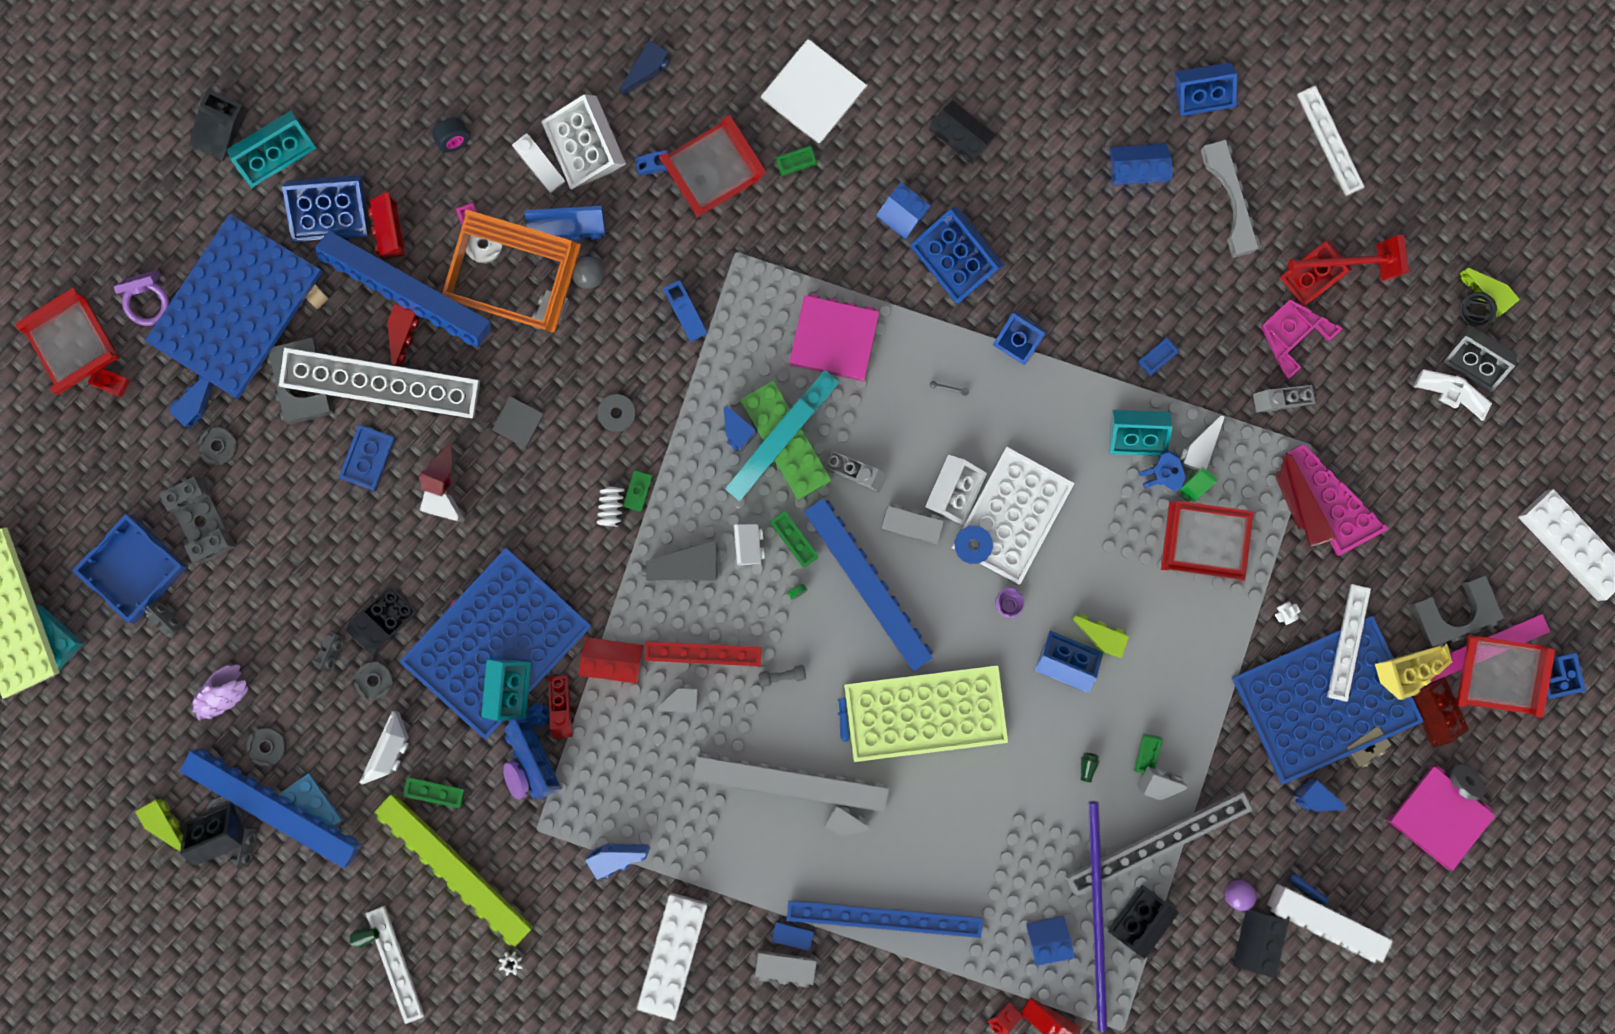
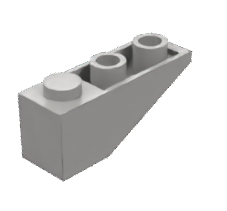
M1312 385L1270 389L1253 394L1256 413L1316 404Z
M832 450L824 465L825 469L879 493L887 477L884 472L875 467Z

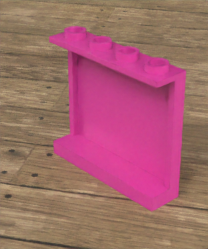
M814 294L804 296L789 365L822 373L826 370L831 375L864 382L879 312L869 306H865L864 309L859 308L857 304L846 302L845 305L838 303V300L832 298L822 300L820 296Z
M1428 765L1427 769L1429 770L1396 813L1390 814L1386 820L1446 869L1453 871L1494 819L1495 815L1490 812L1492 809L1483 802L1480 804L1477 800L1472 801L1463 797L1459 793L1460 789L1452 785L1451 779L1445 776L1446 772L1441 767Z

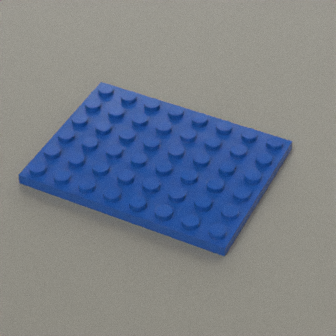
M229 214L145 341L231 396L239 399L323 271Z
M505 548L399 662L486 740L503 722L481 717L487 659L530 661L529 694L588 631L591 625L511 551Z
M1373 616L1364 620L1347 702L1327 697L1341 630L1232 678L1281 785L1424 722L1412 696L1399 700L1380 683L1375 664L1393 659ZM1375 727H1379L1384 734L1350 751L1346 749V747L1363 735L1368 734Z

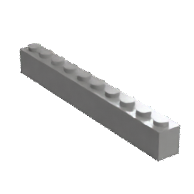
M706 753L696 756L692 780L885 812L889 788L885 787V783L874 782L873 785L865 784L866 780L854 778V782L847 781V777L835 775V778L827 777L828 774L821 772L811 775L808 774V770L797 769V772L789 771V767L778 766L777 769L770 768V764L760 762L758 766L750 765L751 761L742 759L739 760V763L732 762V758L720 756V759H714L712 754Z
M1238 791L1101 858L1102 884L1252 811L1245 794ZM1091 864L1065 876L1075 896H1079L1092 889Z

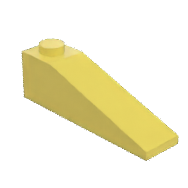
M1448 645L1432 647L1375 664L1380 683L1399 700L1418 694L1424 685H1428L1434 676L1440 674L1452 663Z

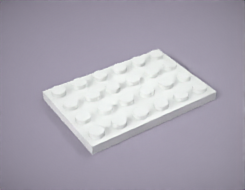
M1006 447L962 528L979 526L990 534L993 540V549L991 555L980 564L1020 585L1074 483ZM972 539L969 541L968 547L971 550H977L979 543L977 540Z

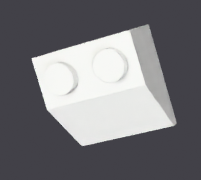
M425 491L420 511L464 523L465 519L452 496L446 494L447 491L442 497Z
M758 524L734 525L738 566L761 564V559H765L764 548H760V540H763L762 528L759 529Z

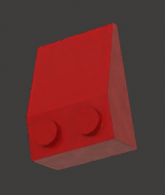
M1327 240L1302 260L1343 258V256L1331 241ZM1350 265L1298 268L1295 271L1288 270L1280 278L1304 307L1353 269Z

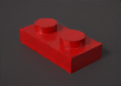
M101 368L91 375L87 383L122 398L131 381Z

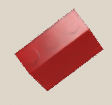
M389 192L383 193L370 200L371 207H368L370 218H373L374 225L371 227L373 236L377 238V244H375L376 254L380 255L383 260L406 256L397 202Z
M586 637L578 676L637 684L639 681L643 645Z

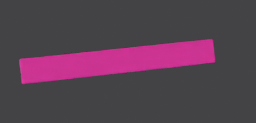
M1540 614L1492 634L1487 638L1525 643L1549 633L1550 630L1543 614ZM1477 644L1474 664L1509 649ZM1466 646L1450 652L1452 663L1440 674L1434 676L1431 682L1463 669Z

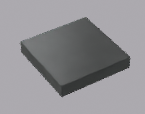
M509 397L492 430L527 448L544 414Z

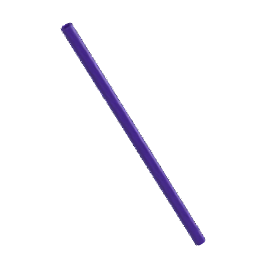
M1089 801L1097 1027L1099 1031H1106L1107 1005L1099 802Z

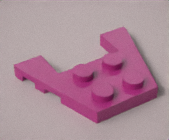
M1292 300L1287 301L1261 326L1287 380L1301 368L1288 352L1312 329L1316 328L1327 341H1330L1342 330V327L1339 325H1335L1326 318L1312 313L1311 310Z

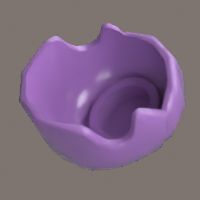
M1014 587L1003 589L995 599L997 611L1006 618L1018 616L1024 608L1023 595Z
M1244 880L1232 881L1227 885L1224 892L1226 902L1232 908L1239 911L1249 910L1257 900L1256 890Z

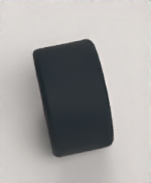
M456 117L441 121L432 131L433 139L438 148L445 153L461 149L470 139L469 131L464 122Z

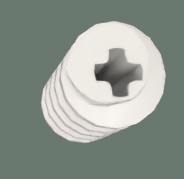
M605 487L606 489L600 490V493L605 496L599 498V501L604 504L598 506L603 512L597 514L603 519L598 520L597 524L619 527L616 523L621 522V519L617 518L616 515H620L622 512L617 510V508L622 507L623 504L619 503L618 500L624 499L623 496L619 495V492H623L624 489Z

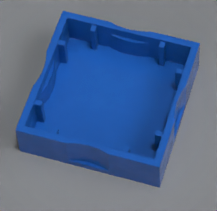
M125 514L106 534L103 541L91 550L72 571L87 586L99 593L107 604L127 623H136L145 614L146 606L156 602L188 566L133 515Z

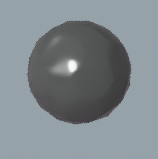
M591 255L580 256L574 267L572 280L583 289L596 288L604 279L605 269L602 262Z

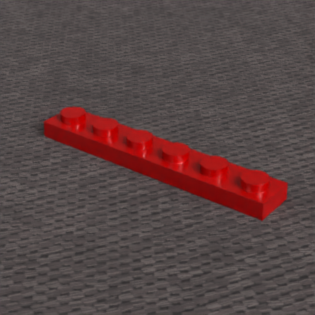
M645 641L644 661L761 667L762 647Z

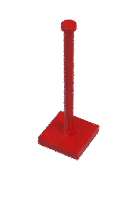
M1396 235L1377 243L1378 255L1301 261L1290 259L1288 261L1290 271H1295L1298 268L1379 263L1381 281H1388L1409 273L1404 235Z

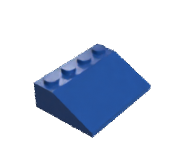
M362 175L287 180L283 184L282 190L292 242L322 240L328 231L341 238L368 236L366 196Z
M958 207L947 211L910 245L956 304L960 303L1005 266Z
M527 719L511 720L504 729L506 732L505 739L514 749L513 756L515 760L521 764L522 770L530 784L529 791L531 795L539 800L561 790V785L534 727Z

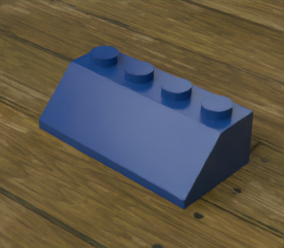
M602 206L524 210L526 226L534 230L571 239L572 241H582L583 238L601 240L602 237H606V219Z

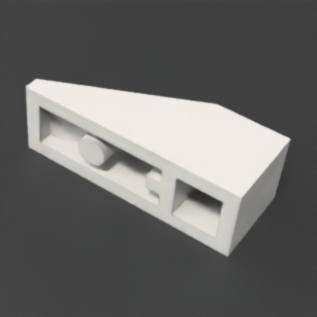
M527 133L512 144L518 155L550 193L565 183L562 176Z
M1224 416L1216 418L1186 449L1182 450L1180 455L1182 466L1193 470H1198L1202 467L1207 469L1225 418Z

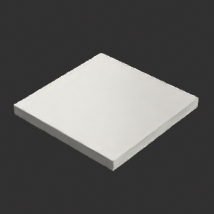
M807 39L762 94L761 99L820 145L865 90L867 85Z

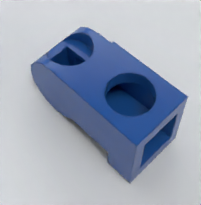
M663 150L637 157L635 162L638 175H648L661 171L667 172L668 170L663 162L660 161L659 156L665 152L669 154V151Z

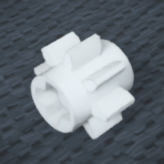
M1290 601L1277 607L1279 612L1275 616L1279 623L1284 621L1288 625L1299 619L1297 613L1301 611L1297 604L1291 605Z
M516 951L512 955L505 952L506 959H499L503 963L499 970L504 969L506 976L510 972L517 975L516 968H523V965L520 964L523 957L518 958ZM509 960L515 962V964H514L513 966H512V965H510V966L507 965V963L509 962Z

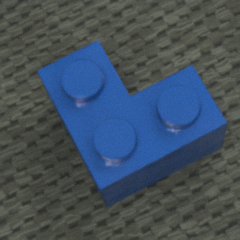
M1565 653L1554 656L1552 666L1554 676L1550 677L1547 699L1586 691L1577 653Z

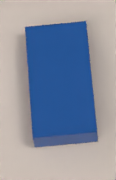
M1167 337L1137 363L1150 377L1180 351Z
M776 922L771 942L809 951L814 931Z

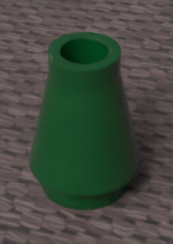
M1088 752L1083 753L1081 757V781L1092 782L1100 762L1098 755Z
M374 927L354 930L350 935L351 945L359 949L365 947L380 937L379 929Z

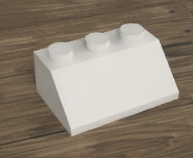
M948 455L925 507L936 514L964 525L987 473L964 459Z

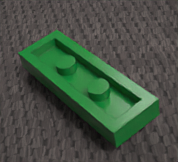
M783 511L769 522L803 568L819 558L786 511Z
M407 777L403 797L460 809L465 789Z

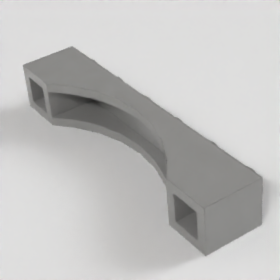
M1226 140L1205 145L1200 150L1205 168L1222 182L1232 204L1233 223L1227 239L1232 258L1253 253L1258 249L1259 239L1253 232L1254 222L1247 212L1248 202L1242 195L1243 186L1241 181H1238L1236 175L1238 173L1237 166L1232 162L1231 146L1227 145Z

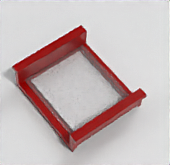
M730 115L723 118L719 125L669 154L665 152L659 156L660 161L667 168L697 218L757 183L767 173Z
M71 288L15 323L17 330L27 335L54 385L50 389L53 394L58 393L62 395L64 391L112 361L120 359L86 297L76 292L75 288Z
M1183 501L1169 502L1161 570H1173L1245 581L1254 511Z
M1467 635L1468 641L1458 698L1455 703L1463 707L1472 705L1528 713L1534 717L1543 718L1555 649L1543 645Z

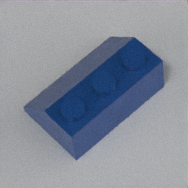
M1231 62L1175 72V92L1180 116L1236 107L1237 72Z
M1167 144L1109 148L1112 186L1169 182L1173 177L1172 159Z
M1050 630L1038 657L1035 671L1089 693L1098 677L1103 652Z

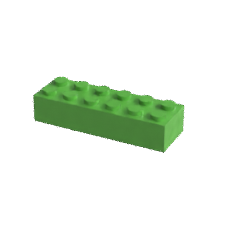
M774 381L740 399L743 408L763 442L790 411ZM800 429L774 459L797 501L831 483V479L804 432Z

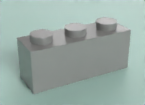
M892 504V507H887L881 529L937 545L944 521H941L940 517L929 514V517L921 515V511L911 509L908 512L903 510V506Z
M759 950L755 977H759L760 981L765 982L775 979L780 984L796 982L798 986L809 987V984L813 985L816 958Z

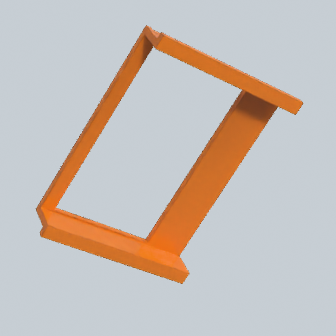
M466 209V215L442 294L459 304L555 333L581 244ZM470 235L560 261L543 321L453 294Z

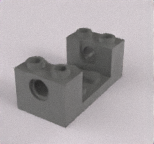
M192 477L159 494L166 510L175 513L189 542L184 547L192 563L204 564L236 548L203 479ZM200 516L206 519V523L202 527L197 525V519Z

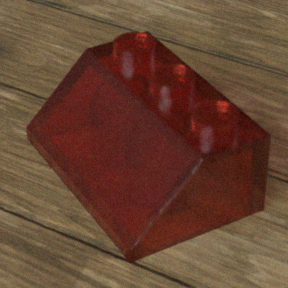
M1445 677L1423 686L1418 694L1412 696L1424 721L1421 724L1427 733V739L1431 742L1433 748L1452 743L1469 730L1457 703H1455L1456 700Z

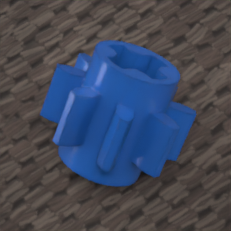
M539 702L527 709L526 717L532 726L537 724L538 728L550 721L549 708L546 705L540 706Z

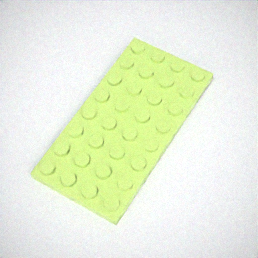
M8 528L0 529V693L2 699L60 673Z
M998 665L844 685L854 762L1008 743Z

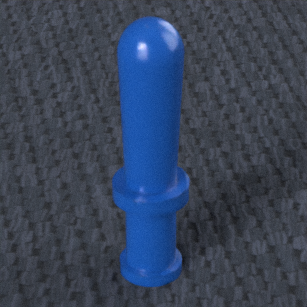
M846 698L838 699L840 738L842 741L847 742L850 739Z
M1296 874L1290 876L1291 883L1308 893L1310 898H1315L1323 906L1327 904L1329 898L1318 892V888H1313Z

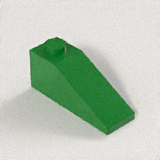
M1202 467L1191 472L1184 481L1182 488L1177 491L1181 493L1180 497L1185 501L1194 502L1214 485L1218 479Z

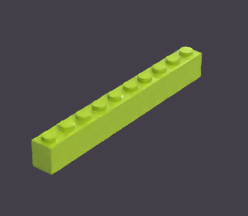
M395 793L391 794L375 811L378 815L376 818L382 824L389 825L392 828L390 830L391 833L397 838L401 837L405 841L404 845L410 851H416L420 855L418 857L420 861L425 865L429 864L433 868L432 872L438 878L443 877L447 881L446 885L453 892L457 891L465 904H471L475 908L474 912L481 919L485 918L493 931H499L503 935L502 939L509 946L513 945L515 947L533 928L519 912Z

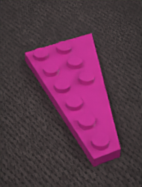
M1304 444L1285 453L1294 457L1336 536L1330 543L1337 556L1388 530Z

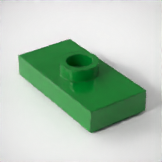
M811 145L775 157L781 177L817 165Z
M634 470L623 507L642 512L652 475Z
M1143 733L1134 766L1135 772L1145 773L1147 767L1155 769L1163 741L1162 737Z

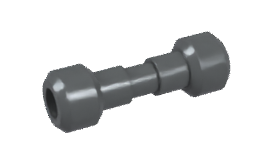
M803 665L795 666L792 670H786V672L770 673L768 671L759 673L761 687H768L771 683L779 682L780 680L795 679L796 681H802L806 679Z

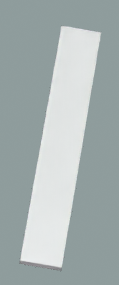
M1313 86L1298 93L1297 96L1345 196L1363 189L1364 185L1317 87Z
M1354 584L1350 585L1327 694L1328 698L1348 701L1371 588Z
M386 906L367 912L366 916L370 927L379 929L380 937L375 941L405 1024L424 1017L423 1009Z

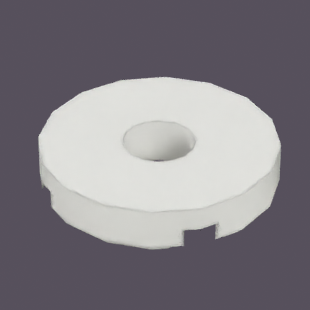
M470 235L466 253L472 260L478 263H488L494 261L500 255L503 244L488 240V246L481 249L478 243L483 238Z

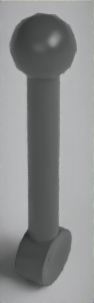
M935 381L930 382L931 388L937 387L950 391H955L961 393L963 396H967L969 394V390L967 388L959 389L946 385L937 384V382Z

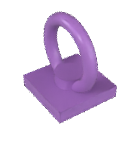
M159 270L123 279L113 286L116 294L124 292L122 298L123 310L128 318L136 324L143 326L155 325L169 305L166 292L155 283L161 277ZM151 289L161 299V310L152 318L139 317L130 306L132 294L142 293Z

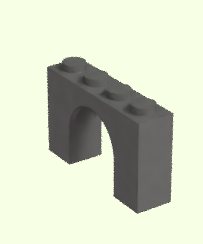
M308 338L273 347L266 358L268 364L272 366L273 373H271V379L273 384H276L277 391H275L277 402H280L281 405L279 413L282 421L290 425L334 414L331 398L328 394L298 398L291 393L289 388L279 387L284 348L320 353L317 340Z
M1486 575L1478 576L1462 583L1470 602L1471 611L1466 622L1460 626H1451L1441 618L1433 597H1426L1409 604L1427 647L1446 646L1445 642L1452 640V642L1463 639L1462 635L1476 634L1481 631L1480 628L1496 626L1499 624V620L1504 619Z

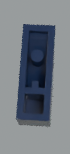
M648 41L620 88L621 94L624 96L660 74L662 69H666L670 63L669 52Z

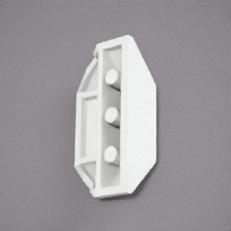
M398 711L391 712L359 783L371 782L389 775L393 771L396 772L401 763L399 758L401 753L404 754L408 748L409 743H407L409 737Z

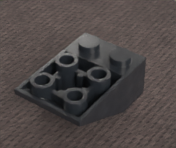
M208 89L199 106L189 145L224 161L228 153L227 149L231 147L248 110L242 104Z
M389 586L348 623L346 631L374 657L417 614V611Z

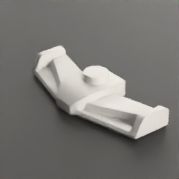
M1423 369L1413 385L1416 388L1440 392L1441 395L1438 400L1453 408H1458L1461 402L1479 417L1481 421L1485 419L1492 405L1466 379L1459 376Z

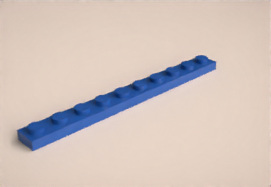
M788 900L787 921L974 938H981L982 917Z

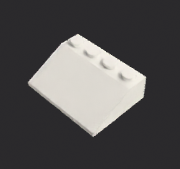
M584 94L541 121L571 190L608 175L626 164L597 96Z

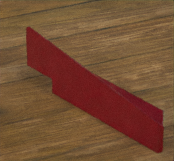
M1283 455V463L1280 471H1277L1276 480L1298 529H1305L1310 547L1334 540L1336 536L1292 455Z

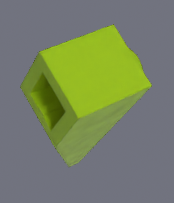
M1470 268L1459 273L1462 276V281L1467 286H1470L1474 293H1486L1495 300L1497 305L1496 317L1502 315L1520 300L1505 283Z
M1078 614V617L1072 616L1071 620L1101 652L1116 658H1122L1130 637L1125 635L1126 631L1119 628L1111 630L1107 628L1108 624L1096 621V623L1090 622L1089 617Z
M162 798L154 800L135 812L147 831L180 851L183 834L179 830V822L171 816L169 812L170 807L166 801H163Z

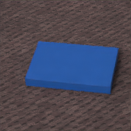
M359 424L338 478L376 491L396 438Z

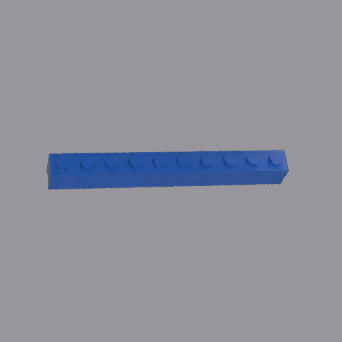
M330 231L327 232L315 247L317 257L321 262L329 263L337 271L345 272L353 280L366 284L369 289L382 293L385 298L398 302L401 307L414 311L417 316L430 320L433 325L446 329L449 334L462 338L469 345L479 347L491 331L489 320Z
M821 499L805 510V515L912 671L917 670L933 659L931 656L933 651L927 643L924 645L921 642L920 638L922 635L916 627L913 629L910 626L909 622L911 619L905 611L902 613L899 610L898 606H900V603L895 596L891 597L887 592L889 587L885 581L878 579L876 576L878 571L874 565L867 563L865 560L867 555L863 549L856 547L854 544L856 539L852 533L849 532L847 534L843 528L846 525L841 517L838 516L836 518L832 512L835 509L830 501L825 502L824 499Z
M199 748L190 751L180 770L181 773L342 868L352 864L362 845L357 842L355 837L340 832L338 827L326 824L321 817L307 813V809L292 804L290 799L284 796L280 797L269 787L261 786L256 779L244 776L239 769L227 766L224 760L210 756L209 752L205 749Z

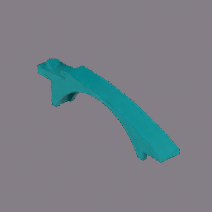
M824 370L755 451L725 490L738 501H741L788 442L825 403L827 397L840 382Z

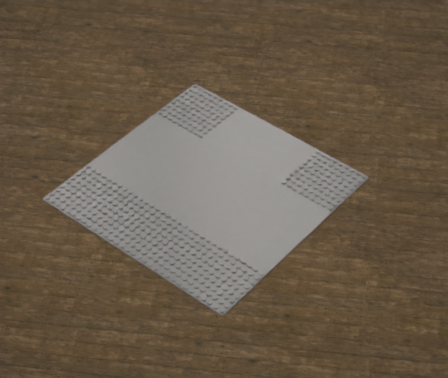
M737 252L734 254L602 637L603 640L643 645L639 681L635 684L588 677L572 724L573 737L567 738L555 773L562 789L547 796L537 825V831L591 850H595L605 844L649 845L650 850L647 858L642 862L638 863L636 861L632 864L787 916L788 900L982 917L981 938L817 923L807 924L1026 999L1031 997L1041 1004L1097 1023L1092 889L1079 896H1075L1065 877L1091 864L1089 801L1099 802L1101 858L1195 812L1235 688L1232 678L1239 675L1291 514L1276 480L1277 471L1281 469L1283 463L1282 456L1286 455V452L1302 444L1311 451L1312 446L1308 443L1034 352L1024 366L993 346L995 338ZM814 294L820 296L822 300L832 298L838 300V303L845 305L846 302L857 304L859 308L864 309L865 306L875 308L879 315L864 382L832 375L840 383L801 429L823 467L832 450L884 472L887 477L880 493L825 469L831 479V483L797 501L775 461H773L756 484L741 501H738L725 488L763 443L743 408L740 399L774 381L791 410L822 374V372L789 365L804 296ZM935 381L937 384L959 389L967 388L969 394L963 396L959 392L937 387L931 388L930 382ZM726 405L756 430V436L743 451L739 449L735 451L727 443L724 420V407ZM1113 410L1170 412L1173 428L1168 450L1179 456V459L1182 450L1186 449L1216 418L1220 416L1225 417L1206 469L1218 480L1200 498L1194 502H1189L1254 511L1245 581L1173 570H1161L1169 502L1187 501L1180 497L1181 493L1179 491H1172L1165 485L1159 486L1157 484L1146 488L1143 487L1145 481L1153 480L1157 477L1155 473L1143 477L1139 475V472L1157 464L1159 456L1109 453L1110 423ZM1006 447L1074 483L1020 585L980 563L969 564L961 560L955 550L952 549L957 534L964 525L936 514L925 507L948 455L964 459L987 473L972 509ZM1182 466L1186 480L1190 473L1195 470ZM1177 467L1172 468L1173 472L1178 470ZM821 499H824L825 502L830 501L835 509L832 512L836 518L838 516L841 517L846 525L843 528L847 534L849 532L852 533L856 539L854 543L856 547L863 549L867 555L865 559L867 563L874 565L878 571V574H876L878 579L885 581L889 587V590H887L891 597L895 596L900 603V606H898L899 610L902 613L904 611L911 619L909 622L910 626L913 629L915 627L922 635L920 638L921 642L924 645L927 643L933 651L931 654L933 659L917 670L912 671L805 515L804 511ZM892 504L903 506V510L908 512L914 509L921 511V515L929 517V514L939 516L940 520L944 521L938 544L935 545L882 530L881 527L887 507H892ZM1181 509L1174 561L1238 569L1244 518ZM783 511H786L819 556L818 559L805 568L801 566L769 523ZM758 524V528H762L763 540H760V548H764L765 559H761V564L738 566L734 525ZM712 541L717 542V581H647L646 577H643V565H646L647 560ZM800 584H805L808 591L798 598L791 600L788 592ZM1014 587L1023 595V611L1014 618L1002 616L995 607V599L998 593L1005 588ZM1078 614L1089 617V621L1096 623V621L1108 624L1107 628L1111 630L1115 628L1126 631L1125 635L1130 636L1122 658H1116L1103 653L1098 677L1089 693L1035 671L1038 657L1050 630L1100 651L1071 620L1072 616L1078 617ZM645 641L762 647L761 667L644 661ZM798 665H803L805 668V680L786 679L771 683L768 687L760 686V672L781 673L786 672V670H792ZM998 665L1008 743L854 762L851 734L847 742L842 741L840 738L838 699L846 698L845 684ZM682 684L694 685V689H698L696 713L657 711V707L676 689L682 688ZM1143 733L1163 738L1156 767L1165 770L1168 774L1176 773L1180 775L1187 785L1186 790L1161 801L1146 796L1141 792L1138 785L1144 773L1135 772L1134 766ZM1084 752L1099 756L1098 760L1100 762L1092 782L1080 780L1081 757ZM706 753L712 754L714 759H720V756L732 758V762L739 763V760L742 759L751 761L750 765L758 766L760 762L770 764V768L777 769L778 766L789 767V771L797 772V769L808 770V774L811 775L821 772L828 774L827 777L835 778V775L847 777V781L854 782V778L866 780L865 784L873 785L874 782L885 783V787L889 788L886 809L883 812L846 806L852 810L850 814L856 818L860 815L868 820L867 825L870 828L865 832L840 837L824 826L835 806L841 807L840 804L692 780L696 756ZM1184 844L1102 884L1108 1027L1120 1031L1124 1030L1147 958L1144 960L1110 934L1108 930L1142 885L1166 901ZM1064 916L1075 958L1036 966L1033 962L1026 924Z

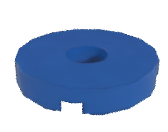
M968 526L957 534L954 541L955 552L964 562L979 564L991 555L993 540L984 528ZM970 540L978 541L979 548L977 550H971L968 547Z

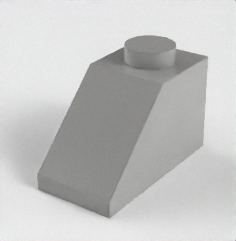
M682 684V688L676 689L657 707V711L696 713L698 689H694V685Z

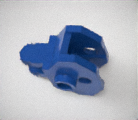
M1169 450L1161 452L1157 464H1154L1153 467L1139 472V475L1143 477L1155 473L1157 477L1156 479L1145 481L1143 483L1144 488L1159 484V486L1165 485L1172 491H1176L1182 488L1185 480L1179 456ZM1177 467L1178 470L1173 472L1172 468Z

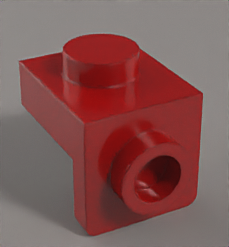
M1009 1002L988 1023L996 1034L1010 1033L1023 1016Z

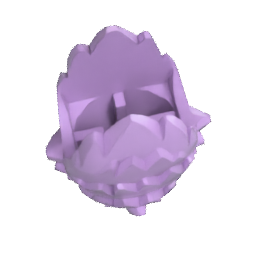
M227 665L215 671L203 687L197 691L193 699L194 708L192 712L196 713L198 720L204 718L212 719L214 716L222 714L225 710L234 707L245 696L248 690L246 681L236 682L241 674L239 671L240 665Z

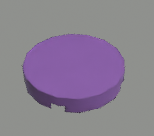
M511 761L503 767L504 778L510 793L519 800L528 795L526 793L529 789L528 781L522 769L519 770L517 767L519 764Z

